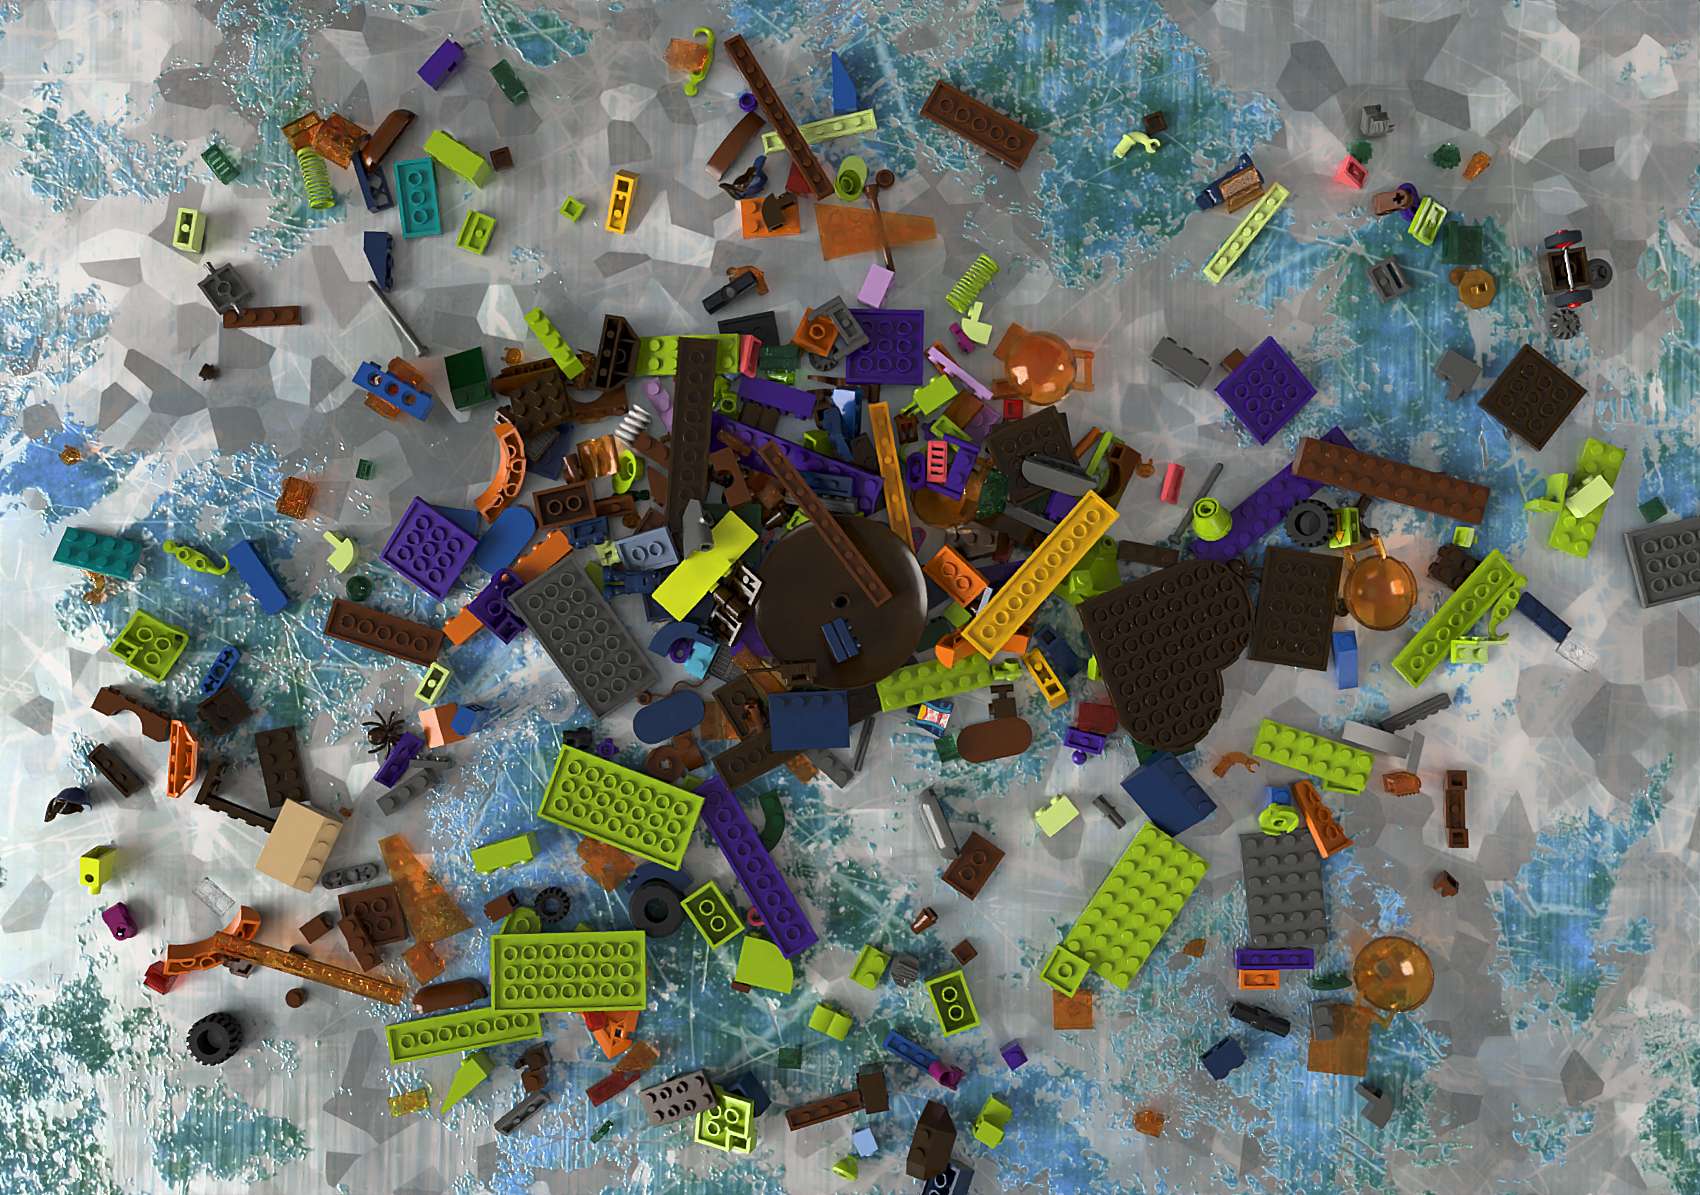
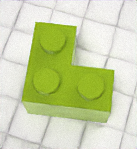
M991 1093L971 1125L974 1137L992 1149L996 1145H1000L1005 1136L1003 1125L1005 1122L1008 1123L1013 1116L1012 1106Z

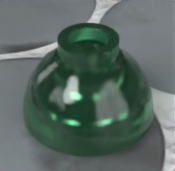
M362 575L349 578L345 584L346 595L356 602L368 599L372 593L370 580Z

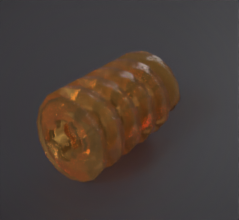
M577 349L582 354H576V356L586 369L570 381L573 383L567 384V386L580 391L591 390L587 382H592L593 380L589 375L594 374L591 368H595L593 361L597 359V356L591 352Z

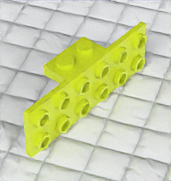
M729 511L711 530L715 547L707 552L695 550L687 560L684 559L652 594V597L678 621H681L708 591L712 593L719 586L717 581L721 577L726 578L732 572L730 567L758 538V535L734 512Z

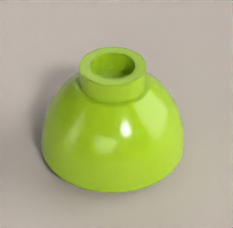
M847 1155L846 1158L840 1159L834 1164L833 1171L844 1179L856 1181L858 1178L857 1159Z

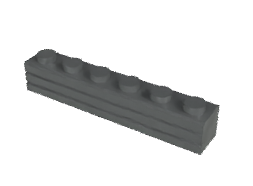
M786 491V503L798 505L790 493ZM815 493L829 511L854 515L858 509V498Z
M1001 499L997 511L1048 535L1058 526L1054 520H1046L1043 515L1033 514L1032 510H1024L1022 506L1014 508L1011 501L1007 499Z
M1441 693L1378 724L1382 731L1394 734V731L1398 729L1403 730L1408 724L1413 725L1419 719L1424 720L1430 714H1437L1440 709L1445 710L1449 708L1452 702L1447 693Z

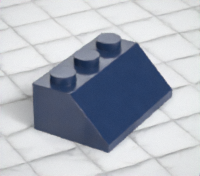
M950 1158L946 1172L923 1181L919 1195H967L975 1170L961 1161Z

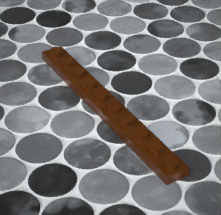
M741 34L725 41V49L817 201L835 193L833 185Z
M772 439L757 450L874 605L879 607L892 597V594L776 442Z

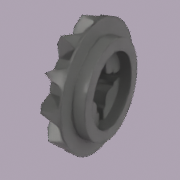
M1599 258L1588 261L1592 283L1588 288L1597 290L1606 287L1611 282L1613 276L1610 264ZM1597 269H1599L1598 275L1600 277H1597L1593 280L1594 274L1592 273V271L1594 272Z
M1568 308L1556 311L1549 321L1551 333L1556 338L1562 340L1573 338L1579 333L1578 331L1581 326L1580 317L1575 314V311L1568 310ZM1564 320L1571 321L1568 329L1567 327H1559L1564 323Z
M833 344L828 354L831 360L824 359L821 363H819L820 355L809 353L811 365L819 371L832 370L838 363L833 357L835 353L839 352L838 348Z

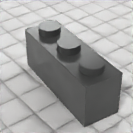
M1170 337L1160 339L1148 359L1197 390L1212 369L1208 366L1209 363L1202 358L1197 359L1194 357L1193 352L1185 347L1183 349L1176 345L1177 342Z
M424 768L377 799L376 802L387 817L439 784L440 781L432 769Z

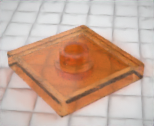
M1077 989L1073 998L1059 990H1053L1054 1030L1093 1029L1091 989Z

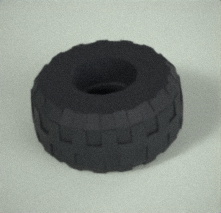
M654 879L643 883L633 893L629 903V917L636 930H645L646 936L651 938H664L673 934L680 928L686 917L687 912L680 903L685 899V895L662 879ZM654 898L664 900L668 905L669 914L664 918L653 917L647 909L648 901Z

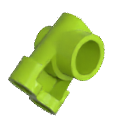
M723 391L720 409L717 410L718 413L738 420L740 412L737 411V392Z
M1006 658L1004 665H990V672L994 680H1003L1005 678L1008 681H1014L1017 677L1022 676V668L1019 665V660L1016 658Z

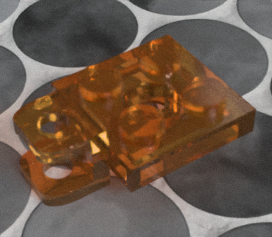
M587 835L577 845L576 851L578 855L586 861L581 866V869L609 894L636 866L617 847L605 842L601 845L596 839ZM605 862H606L607 864H609L610 862L613 863V865H612V868H613V869H612L611 871H610V870H607V871H606V870L604 869V868H605V865H604Z

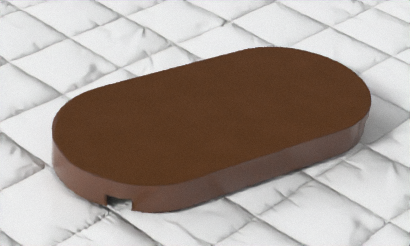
M1000 718L965 727L959 733L956 746L960 756L971 763L986 762L1018 755L1026 751L1032 742V730L1029 724L1022 718Z

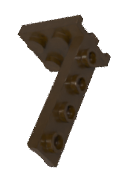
M221 755L213 759L194 803L208 805L210 810L215 812L223 811L232 819H243L247 825L253 827L260 826L264 828L265 832L271 833L276 819L214 795L215 791L218 792L222 785V781H220L222 775L226 774L230 767L228 763L230 757Z

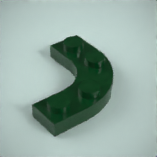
M776 789L758 796L766 821L764 830L758 836L768 852L773 850L778 844L785 828V813Z

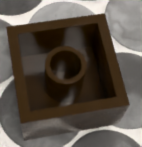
M882 1062L859 1066V1072L856 1073V1083L858 1090L862 1089L860 1092L861 1108L866 1110V1115L889 1111V1097Z

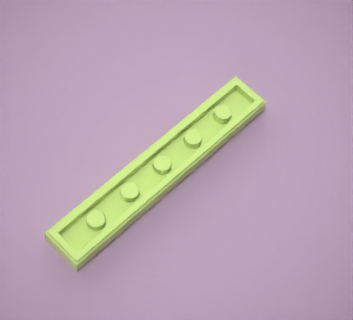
M868 109L800 125L797 128L806 143L810 145L877 129L873 109ZM776 131L761 134L766 155L786 150Z
M1275 181L1204 268L1203 272L1218 283L1289 196L1290 192Z

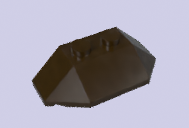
M605 314L591 390L611 393L635 377L641 340L625 317Z
M928 1100L917 1123L906 1160L907 1175L926 1181L946 1172L957 1137L955 1126L946 1106Z

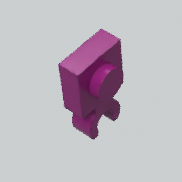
M957 322L952 324L949 329L957 338V346L963 353L966 351L969 355L975 350V346L967 335L963 333Z

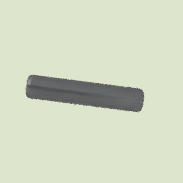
M872 716L864 721L851 769L860 772L875 724L876 719Z

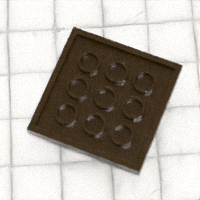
M1526 343L1477 405L1536 452H1539L1586 394L1587 390Z
M1051 405L983 437L1014 508L1053 491L1052 489L1031 483L1023 476L1022 465L1026 456L1030 457L1034 456L1035 453H1039L1080 466L1055 405Z

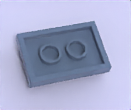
M668 525L614 541L625 571L655 570L681 561Z

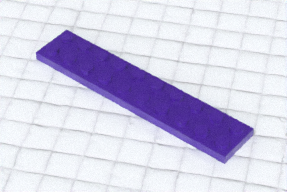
M712 412L710 452L714 453L731 446L732 451H737L740 462L738 463L777 478L757 452V450L773 439L796 470L854 476L852 497L858 498L857 510L869 515L873 514L885 478L718 412Z
M1338 426L1332 428L1319 439L1357 450ZM1292 461L1229 512L1232 517V527L1227 535L1215 541L1197 538L1188 548L1197 559H1207L1227 565L1229 560L1235 559L1240 555L1239 549L1242 551L1246 550L1283 520L1284 516L1286 517L1288 514L1286 513L1287 510L1292 508V504L1298 503L1299 500L1310 498L1325 484L1290 475Z
M716 775L691 790L690 792L706 798L700 815L785 960L819 941L815 930L733 791L728 792L720 775Z

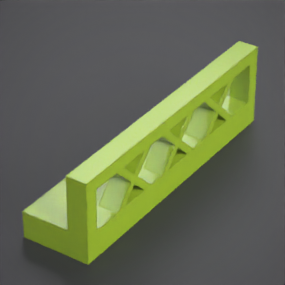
M1108 430L1104 432L1086 467V474L1091 478L1093 475L1099 474L1101 482L1095 487V489L1097 488L1095 493L1102 490L1110 474L1109 466L1106 469L1100 470L1098 465L1101 458L1108 457L1107 446L1110 440L1125 444V441L1113 436L1114 433ZM1072 496V497H1074L1078 502H1079V501L1081 500V498H1082V496Z

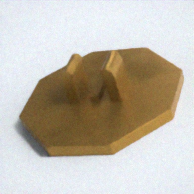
M1481 268L1466 272L1458 285L1461 302L1473 310L1488 306L1496 292L1493 276Z

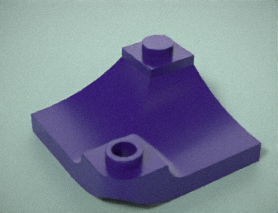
M501 568L492 576L488 586L466 609L508 645L520 631L523 633L528 626L507 597L522 588L526 583L509 568ZM507 574V578L502 580V576Z

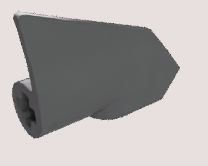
M690 499L683 515V549L685 560L695 550L707 552L715 547L712 531L709 528L714 525V519L708 511L702 508L701 501Z

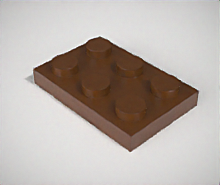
M975 831L971 833L960 849L963 857L953 859L941 877L943 881L972 901L1005 855L1004 851Z

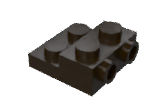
M1445 543V545L1439 548L1436 561H1433L1428 567L1429 573L1427 577L1455 593L1481 562L1452 543Z
M230 683L198 704L197 709L199 711L196 713L203 722L205 720L208 721L211 725L208 727L210 732L215 737L219 735L220 738L226 736L237 728L240 723L253 715L251 709Z

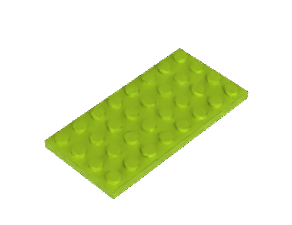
M563 744L537 816L679 871L706 798L589 752Z
M1146 820L1066 936L1061 947L1091 963L1089 968L1125 991L1211 864Z
M645 930L491 934V1014L647 1009Z

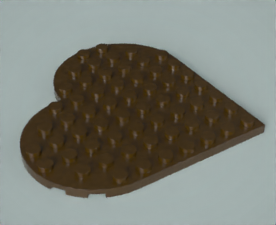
M1190 559L1178 562L1075 604L1115 714L1127 734L1143 746L1160 751L1183 750L1205 738L1214 723H1217L1222 711L1224 683L1221 671L1231 666L1240 658L1239 655L1243 652L1244 648H1247L1253 634L1251 631L1253 621H1255L1254 605L1250 592L1243 580L1232 572L1229 567L1217 561Z

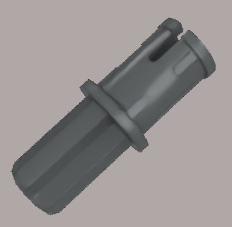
M1099 795L1092 802L1104 814L1103 817H1107L1118 830L1125 826L1126 821L1117 813L1116 807H1112L1102 795Z

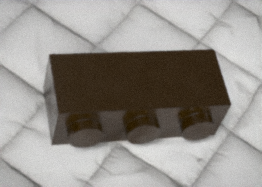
M1120 540L1116 560L1166 568L1178 562L1180 550Z

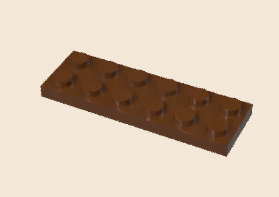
M940 79L920 112V115L1018 170L1021 169L1039 137L1033 131Z
M340 598L334 599L323 633L430 668L433 662H437L445 637V632Z

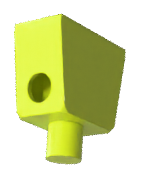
M96 846L80 856V884L89 886V894H100L101 886L111 879L116 849Z

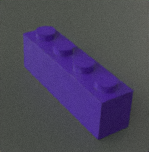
M743 374L737 396L741 398V402H755L767 409H770V407L775 408L782 415L788 416V413L796 415V419L806 421V419L811 420L813 408L817 402L816 395L756 376L750 378Z

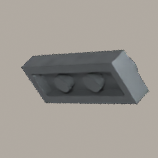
M809 749L803 752L810 761L841 789L855 775L828 749Z
M541 1089L533 1091L511 1111L502 1116L494 1124L495 1129L508 1137L551 1102L550 1095Z

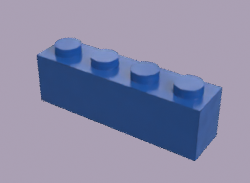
M244 539L226 552L229 557V563L234 568H237L240 579L248 584L251 595L259 600L261 603L260 608L266 615L276 616L294 603L252 540Z

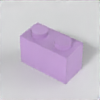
M873 263L858 295L857 302L873 309H879L880 306L884 307L888 298L885 296L888 289L891 290L896 280L893 278L894 272Z

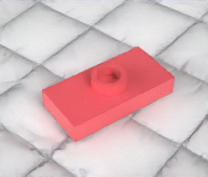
M1169 463L1160 500L1174 505L1177 504L1185 467Z

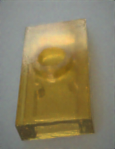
M426 1088L387 1099L392 1118L430 1107Z

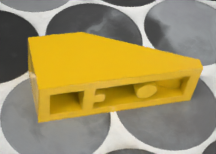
M623 169L615 174L606 230L620 234L625 233L640 174Z
M1037 647L1021 656L1052 710L1069 701L1065 689Z

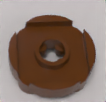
M662 745L653 749L648 754L646 769L648 776L666 783H672L682 775L684 763L676 748ZM668 760L670 768L661 769L662 764L660 761Z

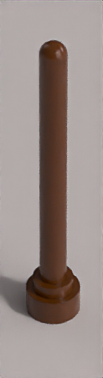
M878 184L867 185L863 187V191L867 199H870L887 270L895 274L877 200L879 193Z

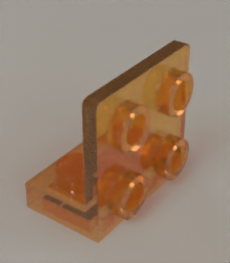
M333 112L316 133L311 150L347 170L353 153L365 139L368 132Z

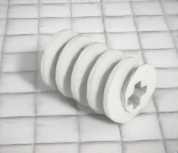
M636 404L633 405L636 411L628 412L631 418L624 417L627 424H619L623 430H615L618 435L616 438L630 448H633L631 441H637L635 435L642 433L640 428L647 429L644 422H652L648 417L652 415Z

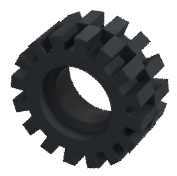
M548 887L539 893L536 900H534L535 906L533 908L536 910L535 915L539 916V920H544L545 923L551 922L553 924L557 921L559 922L569 912L570 898L566 896L567 893L563 892L561 888ZM549 898L556 899L559 902L558 911L549 912L545 907L546 900Z

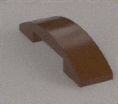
M754 111L749 112L723 140L706 164L704 170L719 182L731 168L732 162L749 141L756 137L767 122Z
M1446 770L1443 817L1448 848H1469L1468 829L1465 827L1467 770Z

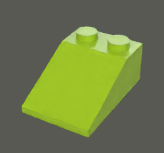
M482 1049L477 1052L473 1050L460 1063L462 1066L456 1073L441 1109L443 1114L485 1079L496 1066Z

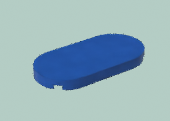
M513 506L505 509L480 539L481 541L474 551L475 561L483 571L495 574L499 569L508 568L536 532V520L533 513L525 507Z

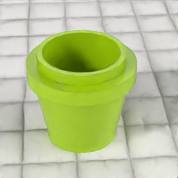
M1211 497L1202 498L1195 503L1193 507V528L1199 538L1206 541H1215L1228 534L1232 527V517L1226 508L1222 507L1216 499Z

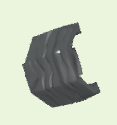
M1380 104L1363 106L1360 129L1368 137L1391 133L1395 130V125H1389L1390 119L1387 117V112H1381Z
M909 952L895 956L890 972L896 985L907 989L910 981L915 982L919 974L917 965L920 960L918 956Z

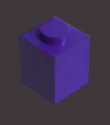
M1016 1039L1000 1048L1002 1057L1012 1071L1028 1061L1027 1055Z

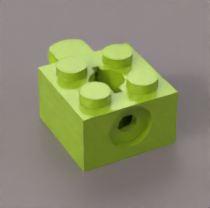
M938 374L930 380L928 386L924 387L922 385L917 388L913 393L912 403L901 409L898 413L903 415L916 406V409L910 412L907 418L911 417L910 414L912 413L914 415L920 413L925 420L954 400L958 392L945 374L942 376Z

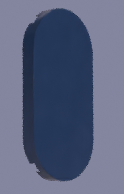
M683 690L652 703L636 713L633 720L634 733L642 742L656 744L700 724L703 720L706 710L704 700L693 691Z

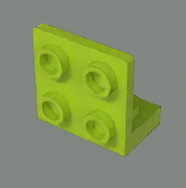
M1563 472L1550 475L1546 496L1540 497V499L1533 498L1532 501L1525 502L1524 510L1544 514L1562 511L1566 504L1565 490L1569 486L1568 473Z
M1459 636V640H1451V663L1488 664V645H1508V641H1501V637Z

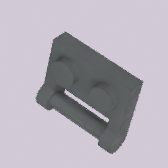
M1395 254L1364 271L1382 304L1413 288L1396 261L1398 258ZM1386 265H1390L1401 285L1400 289H1398Z

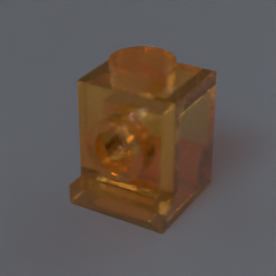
M1145 1110L1144 1112H1135L1132 1123L1136 1131L1159 1138L1165 1119L1160 1113H1157V1116H1155V1113Z

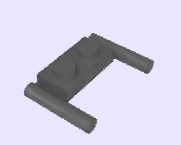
M839 295L806 315L808 320L812 321L825 312L828 313L829 318L848 345L833 355L836 362L870 342Z

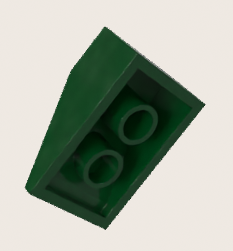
M481 346L444 357L450 392L457 411L464 412L497 402Z

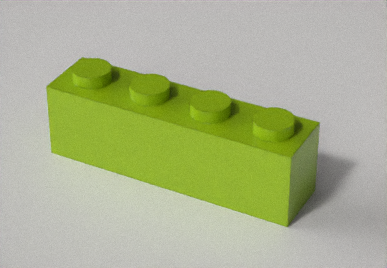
M539 306L523 317L570 380L586 369Z

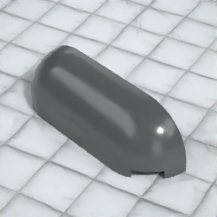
M1035 453L1034 456H1026L1022 465L1023 476L1029 482L1071 496L1086 495L1090 489L1094 490L1097 485L1096 478H1091L1086 474V469L1043 454Z
M927 787L918 797L917 809L935 851L945 859L953 860L963 857L933 787Z

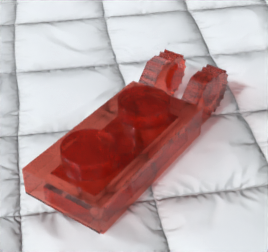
M633 1063L626 1065L621 1070H616L585 1090L595 1107L625 1090L631 1083L641 1077L639 1073H636L627 1080L624 1079L623 1074L633 1069Z

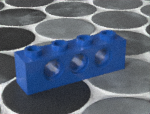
M373 361L370 363L362 362L352 382L423 422L426 421L436 401L431 399L433 395L424 390H421V392L414 390L415 385L406 380L404 383L397 380L399 376L389 370L387 373H384L380 370L382 366ZM377 376L382 377L379 385H375V378ZM398 385L399 391L393 395L391 390L393 386ZM411 395L416 397V401L413 404L408 402Z

